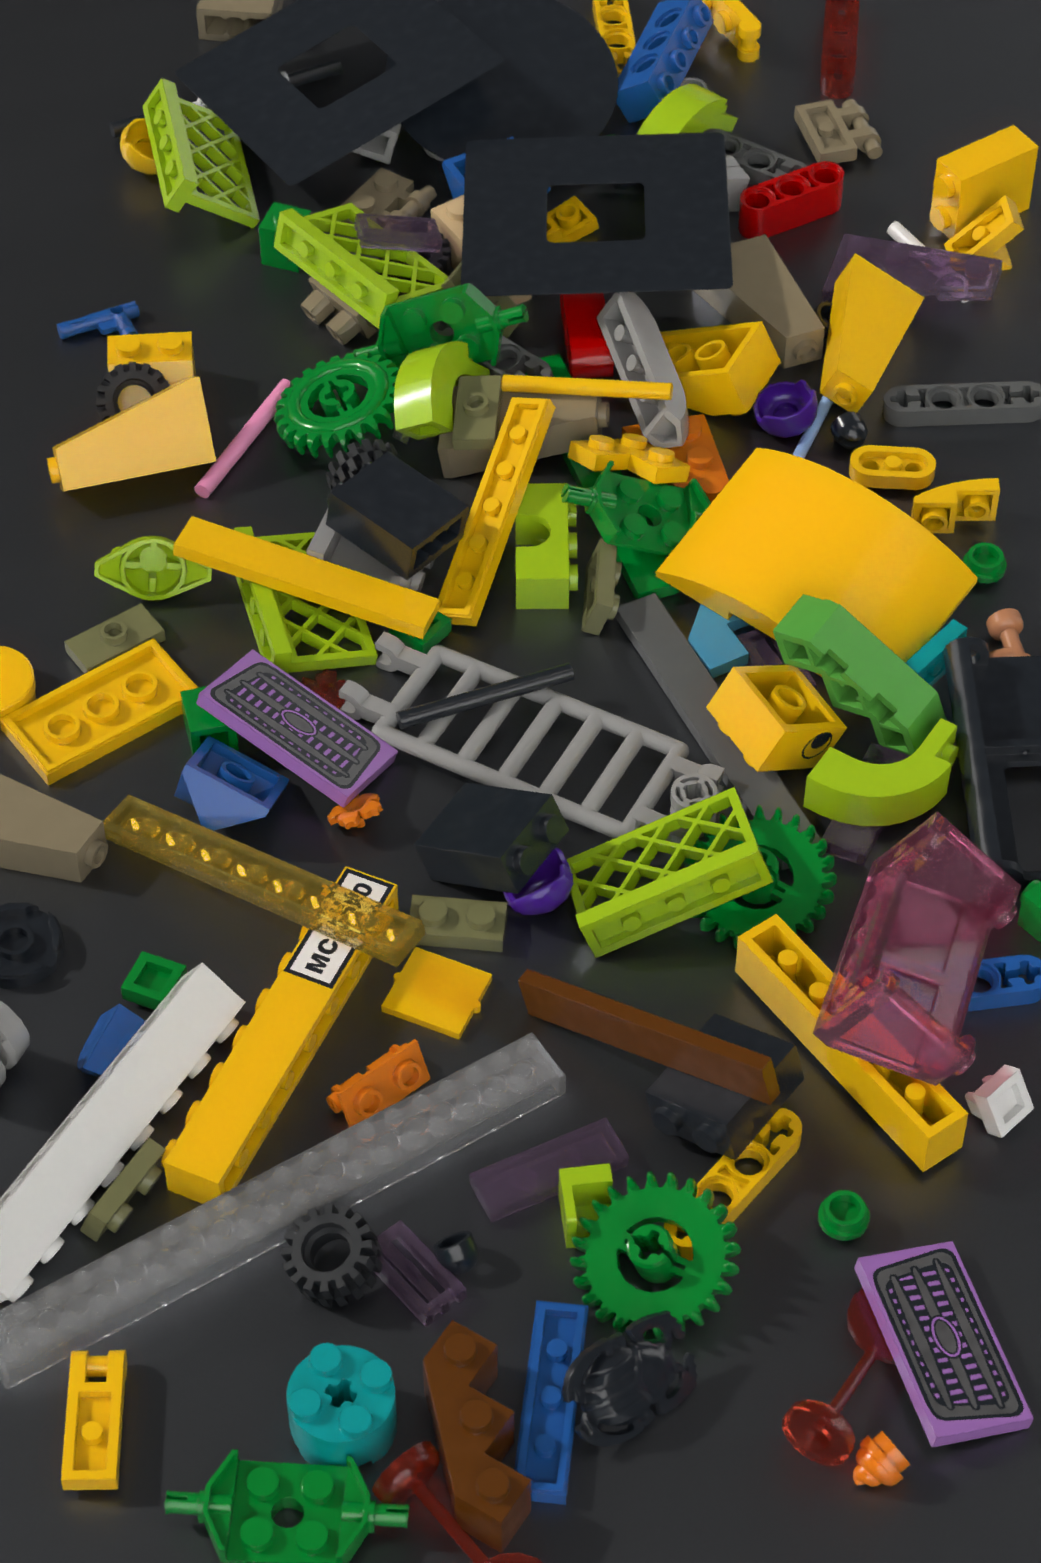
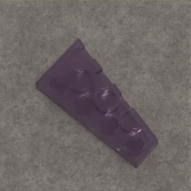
M844 233L823 287L822 298L823 302H832L835 281L855 253L921 296L936 295L938 301L992 300L1002 273V260Z

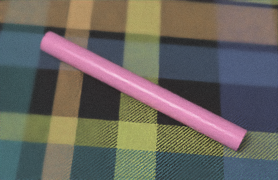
M282 379L218 457L216 462L197 483L194 489L200 497L208 498L273 418L277 412L275 406L282 399L281 393L284 389L291 388L290 380Z

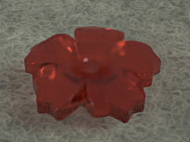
M325 669L322 673L315 675V681L303 677L300 682L339 710L345 703L344 699L339 698V690L346 681L344 679L337 681L336 671Z

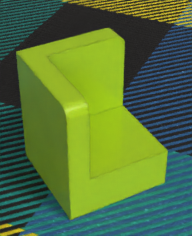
M610 1163L559 1169L558 1197L566 1249L576 1248L572 1243L573 1237L583 1238L590 1236L581 1226L579 1218L585 1217L590 1220H598L599 1216L592 1207V1200H597L608 1207L612 1204L607 1190L608 1186H613Z

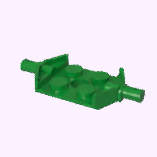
M466 283L386 305L380 315L379 335L376 344L354 349L356 357L362 352H369L371 356L379 354L384 356L385 359L396 362L397 367L400 368L404 359L414 351L451 341H463L468 343L469 358L473 359V362L480 363L491 360V365L496 366L501 352L503 330L507 326L528 322L529 315L528 311L525 310L526 306L524 304L502 310L500 305L495 306L473 284ZM442 321L449 324L453 328L454 334L450 336L440 335L435 331L433 323Z
M614 461L608 462L594 486L589 489L570 484L563 486L561 501L563 503L567 502L585 506V513L590 514L604 542L610 545L664 556L670 555L711 504L696 479L692 478L685 488L667 484H653L648 480L611 473L610 470L614 466ZM639 514L649 518L654 526L647 525L645 519Z
M232 1449L206 1484L205 1490H200L199 1493L167 1490L165 1514L198 1515V1522L205 1524L221 1563H349L369 1533L375 1532V1526L404 1527L407 1529L409 1504L376 1503V1500H371L370 1493L353 1456H347V1466L239 1460L238 1450ZM288 1508L296 1509L304 1516L298 1525L291 1528H282L273 1521L274 1516L279 1511Z

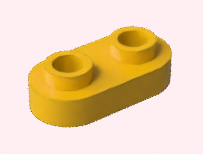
M866 445L852 452L849 476L853 481L868 488L920 490L932 484L935 477L936 460L930 452L921 448Z

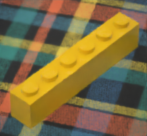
M777 914L738 936L735 972L922 1172H925L962 1148L968 1112Z

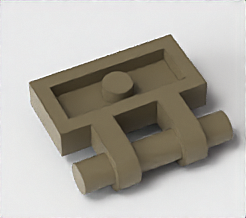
M832 99L795 106L794 119L817 162L828 161L838 164L857 160L858 149L866 153L870 159H877L882 155L881 138L876 129L869 126V116L864 107L858 105L854 99L846 100L842 108L838 109Z
M381 167L342 205L352 203L386 230L398 235V228L405 227L407 231L410 228V222L415 217H421L430 209V202L437 194L435 189L429 185H425L420 191H414V181ZM346 219V220H343V221H339V222H345V223L354 224V223H353L352 221H350L349 219Z

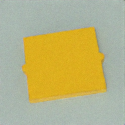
M415 947L402 971L394 974V984L381 1005V1012L460 1040L473 1014L481 1011L480 1002L493 977L491 973Z

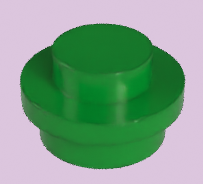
M986 542L975 544L963 557V562L978 577L977 582L979 583L996 582L1006 573L1007 561L1002 550L994 544Z
M849 1190L833 1192L822 1201L819 1207V1225L828 1236L841 1241L856 1239L865 1233L869 1225L870 1212L868 1206L855 1192Z

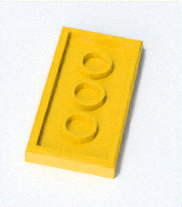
M152 638L0 718V728L49 786L183 714L180 691L196 689L198 687L160 644Z

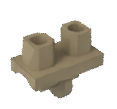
M313 277L308 279L314 291L309 294L300 306L306 316L317 325L321 324L334 312L336 316L325 326L329 333L343 346L358 333L369 339L377 331L363 316Z

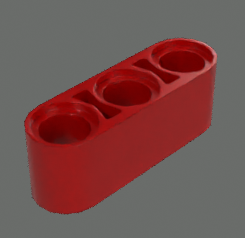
M822 161L746 188L740 194L738 231L747 239L766 235L769 238L836 213L841 208L844 170L836 163Z
M559 294L561 320L571 377L585 379L613 377L614 361L596 318L605 307L604 294Z

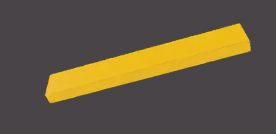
M511 398L469 512L463 538L458 542L438 599H440L438 612L449 617L452 625L477 626L555 411V406L551 399Z
M191 516L174 543V556L420 639L424 638L439 610L440 599L194 516Z

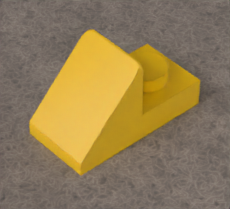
M1004 195L944 243L953 272L956 274L1002 271L1012 268L1005 244L1013 240L1016 235L1024 230L1016 203Z

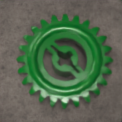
M353 352L347 353L341 359L338 355L333 356L328 363L322 360L316 363L315 369L307 368L302 372V378H294L290 382L291 388L283 390L281 393L282 399L275 406L277 412L274 415V421L280 438L286 442L290 449L296 447L301 455L305 454V446L308 445L314 458L318 457V448L322 444L328 456L333 458V447L336 443H340L344 452L348 453L347 445H349L350 440L354 438L361 445V440L365 439L364 433L366 432L373 433L377 439H381V433L377 424H386L391 430L394 428L389 413H394V390L399 371L396 362L385 359L384 356L379 354L371 356L369 352H362L356 357ZM355 383L363 385L368 389L366 397L362 402L354 386ZM333 390L337 391L345 411L343 410L339 400L336 399ZM318 399L326 417L315 415L312 412L313 406Z
M759 804L753 820H749L773 883L741 897L755 905L765 904L771 900L778 902V904L766 909H750L731 900L693 916L692 918L703 917L700 920V930L707 932L717 928L715 940L723 942L731 936L733 937V948L737 949L738 936L775 914L796 934L798 929L805 933L814 931V924L810 918L822 920L826 917V909L823 905L834 901V892L829 888L837 883V875L834 872H827L834 867L835 858L833 855L822 857L827 851L826 839H820L818 843L812 844L816 835L814 825H809L807 830L799 833L800 816L798 814H795L792 820L785 825L782 824V809L780 807L776 808L770 820H766L763 808ZM720 813L719 824L724 825L727 818L725 814ZM703 833L707 843L697 839L693 847L708 850L716 836ZM729 839L722 852L744 842ZM776 856L788 865L793 874L792 886L779 880V862ZM685 858L683 864L685 867H688L699 861Z
M649 1171L647 1173L645 1189H640L635 1180L628 1176L626 1179L628 1194L625 1196L620 1194L613 1186H608L607 1190L612 1202L609 1207L599 1203L597 1200H592L591 1202L592 1207L599 1216L598 1220H590L585 1217L579 1218L581 1226L590 1236L583 1238L575 1236L572 1238L574 1246L586 1253L580 1257L574 1256L570 1258V1264L573 1268L586 1272L573 1279L576 1288L591 1290L582 1297L583 1304L590 1308L601 1305L595 1314L599 1322H607L616 1316L613 1322V1328L616 1333H623L626 1331V1327L641 1317L665 1310L669 1311L671 1316L677 1319L684 1332L686 1330L685 1321L688 1319L697 1326H702L704 1319L701 1310L706 1308L712 1312H718L720 1306L714 1296L716 1294L729 1295L733 1291L729 1283L723 1280V1278L735 1276L740 1271L736 1263L727 1261V1259L737 1256L741 1252V1247L737 1242H726L737 1232V1226L734 1222L721 1224L728 1215L726 1205L721 1203L716 1208L711 1209L714 1202V1193L708 1188L703 1191L702 1195L696 1198L697 1184L693 1178H689L686 1185L680 1191L678 1180L673 1172L668 1173L664 1186L659 1187L655 1175ZM664 1222L676 1225L687 1233L692 1241V1261L681 1257L679 1249L665 1228L651 1223ZM661 1246L665 1254L661 1253L660 1255H658L655 1253L659 1250ZM647 1251L654 1252L649 1255L648 1259L645 1257L643 1253H647ZM620 1254L628 1255L640 1276L648 1282L663 1283L673 1277L681 1281L664 1291L647 1292L636 1289L625 1281L621 1274ZM657 1327L653 1328L657 1340L662 1339L664 1333Z

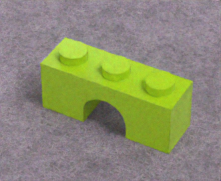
M528 483L515 518L516 545L534 546L516 547V609H569V591H578V564H569V559H577V532H568V527H576V504L563 503L561 501L562 488L567 483Z

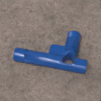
M135 301L88 314L78 319L58 323L57 330L61 340L99 329L102 335L116 331L120 335L139 334L130 319L139 317L140 313Z

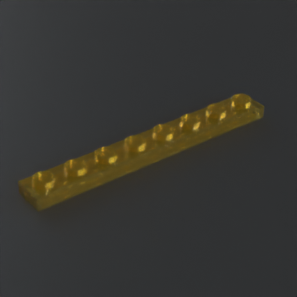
M128 795L103 821L107 840L392 966L398 967L426 934L423 922L420 919L134 796Z

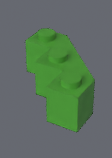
M803 594L774 628L773 633L784 664L821 674L832 707L870 718L881 750L908 758L916 752L940 718L946 720L938 692L840 604L831 600H822Z

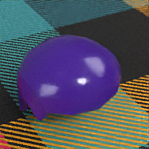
M802 379L797 383L782 381L769 384L757 395L753 406L757 423L769 435L782 439L800 435L812 426L817 417L818 402L816 391L811 390L806 381Z
M555 847L518 894L503 892L508 905L515 912L522 915H540L555 910L567 900L574 882L571 868L563 852Z

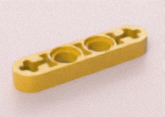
M593 0L592 8L596 30L603 37L612 53L619 77L623 69H619L617 64H623L624 68L636 46L628 0H612L613 4L607 5V0ZM608 21H618V22H621V23H619V24H608V23H605V22H608ZM620 44L625 47L614 48L609 45Z
M779 1108L736 1160L723 1155L697 1183L696 1198L702 1195L703 1191L707 1188L711 1189L712 1192H723L731 1198L732 1202L727 1206L728 1215L721 1224L733 1222L798 1151L802 1135L800 1118L793 1111ZM782 1129L787 1130V1136L780 1134L771 1142L769 1151L766 1146L769 1143L770 1130L776 1133ZM752 1158L762 1165V1170L754 1175H744L734 1165L740 1159ZM664 1223V1228L671 1235L681 1253V1257L689 1261L692 1260L693 1249L689 1236L687 1235L682 1240L677 1238L678 1230L683 1233L685 1232L676 1225Z

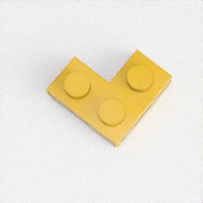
M633 433L623 434L622 439H612L603 435H590L589 440L571 441L568 458L592 471H603L609 461H614V466L610 471L629 470L653 484L687 482L690 465L675 458L673 451L666 448L653 447L647 444L648 439L646 437Z

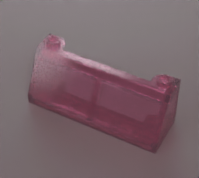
M938 811L872 863L812 1033L830 1048L935 1086L951 1074L959 1076L964 1073L976 1057L974 1052L975 1038L971 1035L959 1037L991 929L994 927L1001 929L1013 919L1017 912L1015 903L1021 887Z

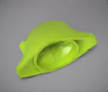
M153 535L142 536L128 541L123 546L113 548L111 553L96 560L94 577L137 598L163 600L211 581L212 568L174 556L175 541Z

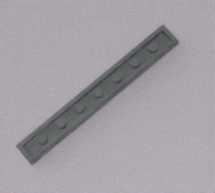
M654 593L620 605L615 616L616 620L711 764L725 768V775L722 781L728 789L735 787L747 818L753 820L759 804L763 808L766 820H770L776 808L780 807L782 809V824L786 825L795 814H798L800 816L799 833L807 830L808 826L811 825L777 773L775 771L757 772L744 760L742 752L731 738L719 729L718 722L706 708L719 687L658 596ZM817 832L812 844L818 843L821 839ZM776 856L780 869L782 871L788 869V865Z

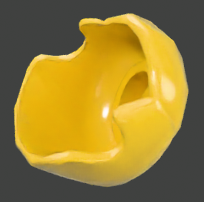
M145 118L134 119L122 131L120 138L121 154L131 169L146 175L157 174Z

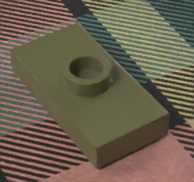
M501 375L459 377L452 433L454 450L493 449L498 436L503 394Z
M140 603L64 641L66 653L85 674L152 638L158 643L166 639L164 629Z

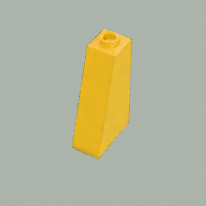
M856 253L835 281L820 394L848 412H858L872 394L924 299L923 296Z
M187 377L52 447L54 457L47 458L52 484L60 483L62 491H69L216 462L200 377Z

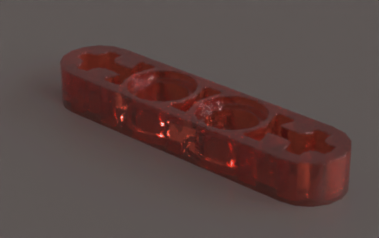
M826 0L820 90L830 98H845L851 95L854 90L859 0ZM838 10H844L845 15H838ZM834 31H844V32H847L848 34H836V33H833V32H834ZM840 54V55H845V56H847V57H846V58H836V57H832L831 55ZM834 74H842L841 80L834 79Z

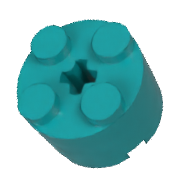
M322 1343L314 1347L310 1355L302 1360L293 1371L286 1393L290 1431L300 1454L308 1463L315 1465L347 1466V1456H353L357 1466L371 1460L372 1464L388 1452L397 1432L396 1393L391 1367L373 1353L359 1347L349 1345L336 1346L332 1343Z

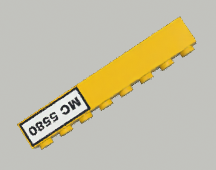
M347 866L344 867L336 882L331 881L328 883L322 895L321 907L314 917L309 916L305 920L301 928L299 942L292 953L286 952L278 967L277 978L271 988H264L260 993L255 1006V1014L248 1025H242L238 1029L233 1040L232 1051L225 1063L219 1062L215 1066L210 1077L209 1089L201 1101L196 1100L191 1105L186 1117L184 1130L177 1140L172 1139L167 1144L162 1156L161 1166L165 1170L168 1191L223 1211L399 914L397 884Z

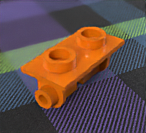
M416 1039L401 1046L397 1044L392 1045L387 1053L366 1066L368 1070L362 1075L358 1072L342 1084H336L331 1087V1094L326 1097V1101L335 1113L338 1114L343 1110L352 1133L358 1131L431 1080Z

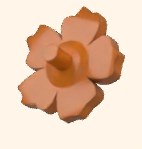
M375 793L358 794L344 808L340 805L335 806L327 816V819L331 826L339 823V826H344L347 830L351 827L362 828L366 825L364 819L379 816L383 810L379 801L380 797Z

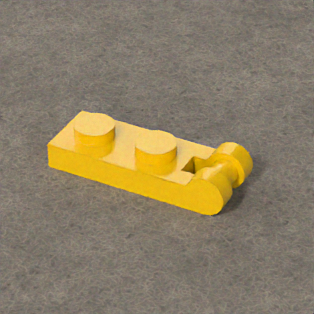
M702 0L709 7L714 20L713 24L718 32L724 34L737 48V58L748 63L758 60L760 45L756 40L761 36L760 21L740 0Z
M88 1350L71 1352L61 1473L63 1490L118 1489L124 1390L127 1378L126 1350H109L108 1355L90 1356ZM89 1377H106V1382H89Z

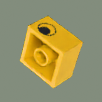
M791 665L733 667L706 706L718 722L719 729L731 738L742 752L746 763L757 772L814 768L828 748H833L847 729L845 724L800 669Z

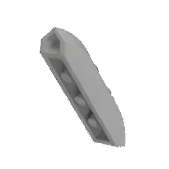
M616 292L596 318L621 380L673 384L672 400L629 398L643 436L654 447L671 448L682 446L689 432L686 397L659 328L651 312L635 292Z

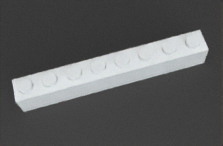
M203 962L181 977L0 1198V1303L7 1299L14 1303L25 1293L34 1280L29 1275L30 1271L38 1261L45 1264L57 1253L65 1241L59 1236L69 1223L74 1226L77 1225L89 1213L95 1204L90 1196L99 1185L106 1188L115 1180L125 1167L120 1161L122 1156L129 1148L133 1151L137 1150L154 1131V1128L149 1124L158 1112L163 1115L175 1105L183 1094L178 1088L187 1076L192 1079L199 1074L211 1059L207 1050L215 1040L219 1044L222 1043L238 1026L239 1021L235 1018V1015L246 1002Z

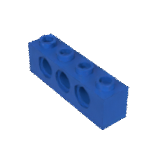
M665 0L657 4L618 77L616 103L629 124L646 119L665 96L681 86L714 21L709 7L702 0Z

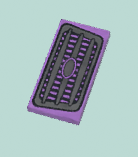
M253 649L202 690L196 702L198 706L343 808L395 761L398 750Z
M953 1241L858 1258L854 1267L932 1448L1028 1429L1034 1419Z

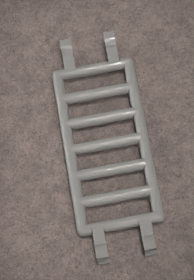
M383 632L375 643V649L383 652L376 661V667L389 672L399 670L411 675L391 703L369 694L363 686L349 679L339 690V698L346 700L340 710L353 720L362 718L374 723L371 732L392 747L483 785L552 794L563 818L613 839L665 817L666 815L653 809L671 781L674 782L680 776L689 773L705 775L714 781L718 793L724 791V786L719 785L725 775V768L714 764L700 765L686 759L690 751L688 745L684 742L550 688L494 703L458 754L435 745L456 714L428 722L418 737L395 729L398 724L396 712L410 708L441 664L464 673L447 697L474 690L480 681L492 685L520 677L442 645H435L427 654L405 646L396 636ZM520 697L543 705L538 715L498 771L475 762ZM561 713L584 722L539 788L516 778ZM601 729L625 738L581 805L557 795ZM642 746L666 755L623 822L599 813V810ZM680 828L671 832L665 841L680 844L688 829Z

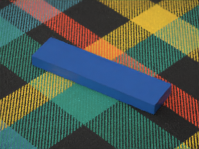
M536 1301L514 1467L515 1471L531 1479V1501L566 1505L578 1403L573 1401L571 1403L564 1402L562 1388L564 1377L570 1364L585 1349L589 1306Z

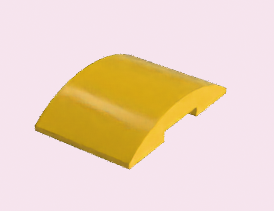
M756 448L656 570V577L725 619L729 620L732 615H735L775 639L774 628L803 594L822 600H831L843 606L904 662H907L941 630L977 583L978 579L968 566L936 536L908 514L873 491L842 474L810 460L789 453Z

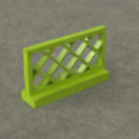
M161 78L142 108L164 207L179 213L184 204L188 203L248 227L255 228L260 218L240 138L213 111L179 98L175 83ZM216 128L223 130L225 136L221 134ZM199 129L211 140V142L199 131ZM188 138L197 146V148L188 140ZM222 152H224L231 159V161ZM204 154H206L217 165V167ZM194 163H195L204 173H202V172L194 165ZM224 173H226L237 184V186L229 178H227L224 175ZM212 179L224 192H222L218 187H216L210 180ZM196 187L201 188L207 195L197 192ZM230 199L236 202L241 208L237 207Z
M352 203L304 217L293 208L279 213L274 248L378 329L380 315L386 305L444 290L441 285L449 276ZM349 219V220L352 221L354 224L345 223V222H339V221H343V220ZM334 234L358 238V240L334 236ZM363 239H365V240H370V241H375V242H379V243H381V244H375V243L365 242V241H363ZM364 254L369 256L384 258V260L364 257L360 255ZM389 259H390V260H395V261L406 262L408 265H406V264H400V263H395V262H390ZM387 274L404 278H410L411 281L388 277ZM416 280L430 282L434 285L419 283ZM399 292L407 293V294L398 296Z
M251 526L234 528L235 531L255 537ZM316 532L260 536L256 538L307 554L306 550ZM236 577L260 655L286 673L376 665L378 654L366 620L350 615L344 623L326 614L331 608L321 605L317 609L301 601V598ZM290 610H293L309 619L302 626H299L285 619L284 616ZM317 623L336 632L329 641L310 632ZM345 637L361 645L362 650L347 651L337 645ZM302 641L320 651L315 655L297 656L295 647Z
M735 787L566 859L573 874L574 884L570 893L577 912L575 916L579 928L595 958L773 883ZM732 806L733 811L724 825L709 822L715 813ZM680 828L688 829L680 844L665 841L671 832ZM701 833L716 836L708 850L693 847ZM729 839L744 842L722 852ZM636 847L645 848L636 863L622 860L627 851ZM658 851L672 854L663 869L649 866ZM685 858L699 861L695 864L678 870L683 861L685 860ZM592 866L601 867L592 882L577 878L576 873ZM614 870L628 873L619 888L605 885ZM641 877H646L655 880L651 883L634 889L639 880L641 879ZM597 896L611 898L609 901L590 908Z

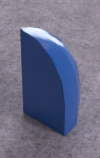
M121 1004L103 1013L79 1055L78 1069L89 1075L101 1076L145 1023V1020Z

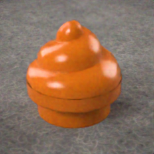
M881 1431L873 1439L866 1436L860 1442V1449L856 1454L857 1466L853 1471V1479L856 1485L866 1484L875 1487L882 1483L885 1486H895L904 1478L901 1473L911 1464L884 1432Z

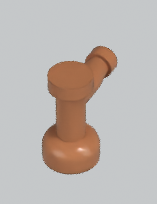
M1013 608L996 611L987 619L986 626L990 636L995 640L1002 641L1004 647L990 651L989 658L1031 656L1025 653L1019 638L1024 624L1018 610Z

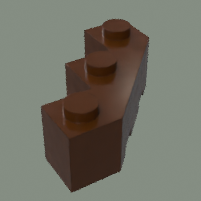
M452 1320L423 1359L424 1393L435 1431V1440L448 1487L455 1526L502 1553L531 1512V1479L501 1463L514 1444V1411L485 1395L498 1377L497 1344Z

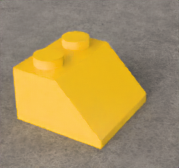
M192 331L108 336V372L115 369L114 367L117 365L136 362L138 364L146 363L151 365L153 369H158L170 386L187 377L196 376ZM139 385L127 386L118 396V407L123 411L150 397V394Z

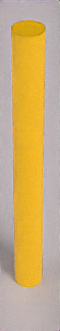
M503 374L501 382L503 392L672 400L673 384L665 382Z

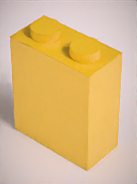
M1012 125L937 158L929 221L937 230L951 239L1004 195L1016 203L1019 213L1029 209L1039 146L1015 125Z

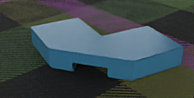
M700 604L688 637V642L711 677L715 678L730 672L733 667L747 665L749 663V652L733 631L750 624L735 615H732L727 620Z

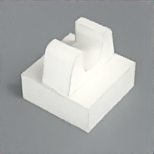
M1004 1065L994 1075L985 1076L982 1079V1086L975 1092L965 1094L970 1112L983 1120L988 1134L1003 1138L1034 1109L1020 1069L1009 1065Z

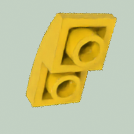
M575 195L547 213V240L549 242H575L599 229L596 217Z
M999 478L966 480L925 491L913 498L911 517L932 534L954 533L955 521H995L1000 495Z

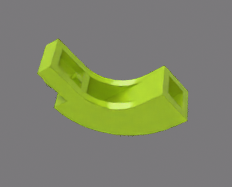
M685 84L670 92L656 105L640 127L637 135L703 133L708 129L732 132L738 118L725 112L728 107L726 105L728 99L697 84Z
M451 341L414 351L404 359L397 374L394 390L396 431L416 440L453 431L452 394L454 386H458L459 377L490 376L489 369L473 362V359L469 358L468 343Z
M940 718L916 752L904 760L890 764L863 762L829 747L807 776L803 807L831 820L857 826L893 825L924 814L939 803L947 794L951 767L959 751V747L954 745L957 725Z

